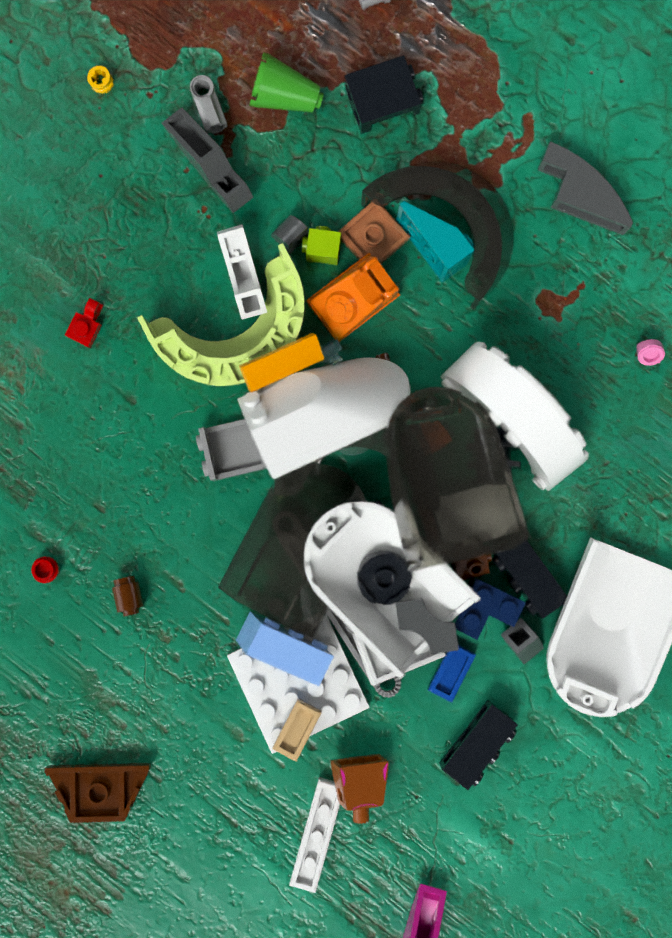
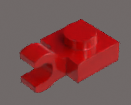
M89 298L84 309V315L75 313L65 336L91 348L102 327L101 324L95 321L104 305Z

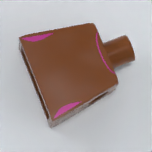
M380 754L331 760L338 802L345 810H353V822L355 823L369 822V808L380 807L384 804L389 761Z

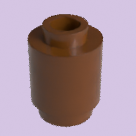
M135 576L113 580L114 587H112L117 613L123 611L124 617L140 613L139 607H143L144 604L139 581L136 582Z

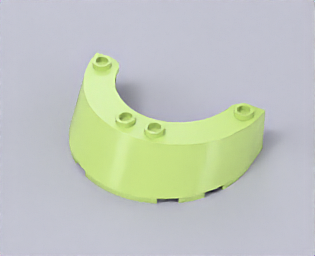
M283 243L278 245L280 256L271 260L265 268L267 280L265 305L267 313L260 314L256 322L239 336L223 341H205L185 333L169 318L162 317L149 323L142 315L137 317L152 347L169 367L182 376L198 383L214 386L243 384L246 382L239 365L297 340L304 317L303 287L296 267Z

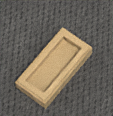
M298 698L272 749L297 761L322 711Z

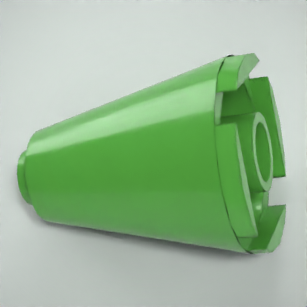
M263 52L261 59L266 60V62L261 61L251 95L256 97V101L251 99L249 106L313 113L314 108L319 109L324 93L319 92L320 86L271 54Z

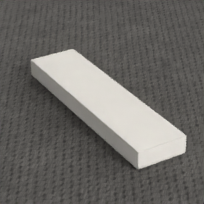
M321 777L318 779L289 886L313 893L316 892L340 806L334 781Z

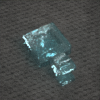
M332 339L321 346L324 360L319 363L325 361L326 364L331 363L334 366L342 361L338 352L343 348L337 339Z

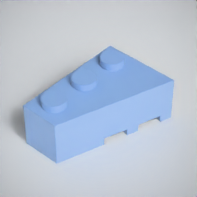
M250 611L236 639L245 654L320 686L334 657L327 650L328 645L317 639H313L311 642L305 639V635L292 628L287 630L281 627V624L268 617L263 618Z

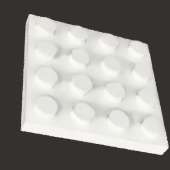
M324 609L285 627L287 630L292 628L305 635L304 638L311 642L313 639H317L328 645L327 650L334 657L320 686L245 654L242 648L227 655L272 754L277 752L272 747L298 698L322 711L310 736L369 708V704Z

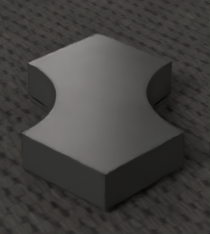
M423 599L395 602L399 630H409L419 634L427 642L431 654L459 650L454 622H444L433 617L426 609Z

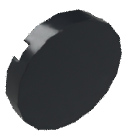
M377 551L368 555L361 562L357 571V584L361 594L371 603L391 605L400 601L410 589L412 573L409 565L404 558L392 551Z

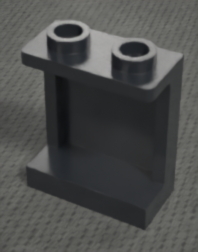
M404 55L344 75V88L361 134L370 132L372 124L413 111L414 116L420 113L421 104L424 103L423 95L420 88L416 89L413 67L411 64L407 65Z

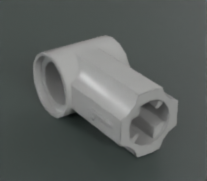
M205 75L194 77L190 84V90L207 134L221 132L227 127V122L218 101L213 82ZM201 89L209 90L206 95L201 96L197 94Z

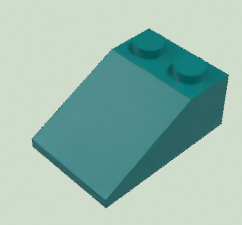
M405 201L399 204L397 223L408 233L413 245L442 283L468 264L474 252V244L466 233L462 234L458 228Z

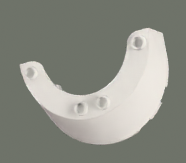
M476 342L440 376L443 379L441 384L449 393L456 392L458 395L473 401L487 413V419L494 426L498 427L500 425L507 433L505 435L506 439L514 447H519L531 466V472L534 475L532 481L541 490L546 489L549 491L588 459L589 453L582 450L586 446L585 441L579 431L569 428V423L567 422L570 419L569 416L521 366L516 368L509 365L508 356L495 347L487 350L485 349L487 347L485 343Z

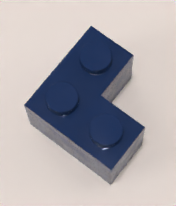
M471 578L468 586L480 599L461 612L452 621L455 623V629L478 640L489 615L515 627L525 602L476 578Z

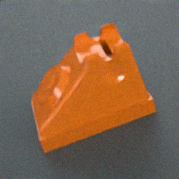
M368 253L307 299L306 303L336 343H339L399 297L400 294L398 293L399 287L381 266L378 258Z

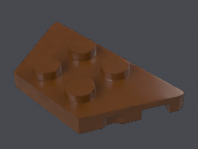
M151 763L48 765L45 767V774L50 776L56 788L55 794L59 802L64 805V812L70 823L122 822L127 819L151 768Z

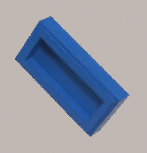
M458 645L459 650L445 652L446 656L442 658L427 688L428 691L450 702H453L476 656L475 653Z

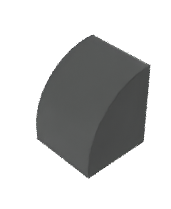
M290 215L271 236L279 244L283 243L287 252L291 254L303 242V237H308V230L303 222Z
M522 618L516 622L515 627L510 626L501 634L503 640L523 664L527 663L544 649L539 637Z

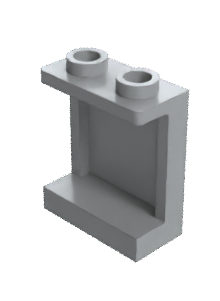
M245 419L209 428H198L200 435H196L199 451H204L205 461H202V468L205 477L209 476L211 481L268 469Z

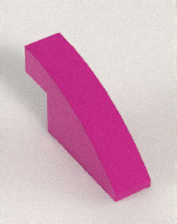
M419 884L403 938L439 937L447 891Z

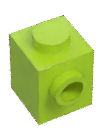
M317 226L316 229L309 228L308 237H303L302 252L306 253L307 261L338 265L341 232L331 231L330 228L325 226Z

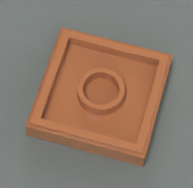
M376 199L338 231L341 232V241L359 260L370 253L371 256L378 258L380 264L385 262L410 239L408 233Z

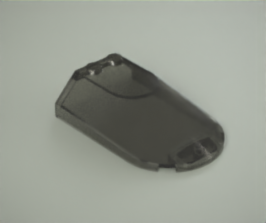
M306 464L282 475L268 491L218 588L234 600L277 623L307 636L315 637L329 606L315 593L307 578L304 563L306 541L317 521L331 509L350 502H366L359 485L344 471L326 464Z

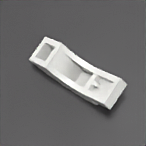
M243 225L217 231L241 319L267 313Z

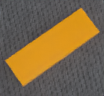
M311 333L241 364L239 367L248 390L254 392L324 360V356L316 334Z

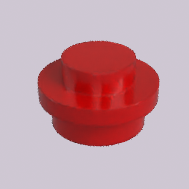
M40 557L32 565V576L40 583L52 582L59 573L58 563L51 557Z

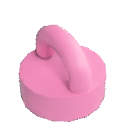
M658 340L641 341L636 346L638 360L643 365H656L664 359V346Z

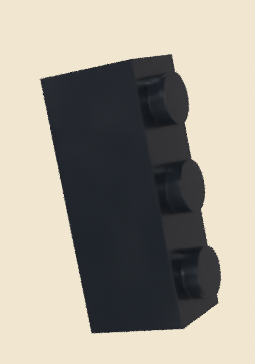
M522 533L514 534L491 551L495 556L492 559L493 563L500 572L506 571L511 578L508 580L509 585L516 594L521 592L526 599L525 607L532 616L537 614L538 617L544 619L565 603L567 595Z
M487 700L440 761L441 769L467 790L472 785H478L484 776L483 770L488 764L492 765L500 755L499 749L505 742L509 743L514 738L517 732L515 728L518 724Z

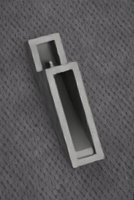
M180 108L162 122V125L184 155L232 213L253 198L247 184L232 169L221 147L183 108Z
M550 141L544 151L538 171L561 179L551 208L624 235L631 228L633 222L621 198L610 183L584 159Z

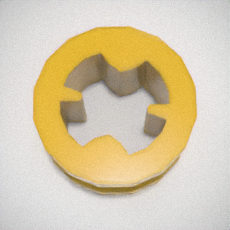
M95 66L88 72L87 80L94 91L106 93L112 89L114 83L108 69L103 66ZM99 75L104 77L101 84L97 83Z

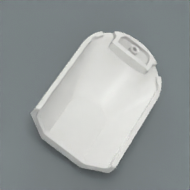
M357 358L291 374L254 392H249L237 400L272 478L275 479L389 425L401 414L402 405L405 400L409 399L410 384L406 373L395 363L379 358Z
M350 502L337 506L317 521L307 538L304 553L307 578L315 593L401 679L409 666L428 644L419 634L413 631L399 630L395 603L391 605L374 604L361 594L357 584V571L361 562L368 555L377 551H392L399 554L407 561L412 573V580L408 593L398 602L423 599L428 612L436 619L444 622H452L461 612L477 602L480 597L391 510L370 502Z
M590 538L548 645L547 670L553 687L568 705L587 715L610 717L616 716L617 713L631 707L635 708L651 692L672 644V570Z

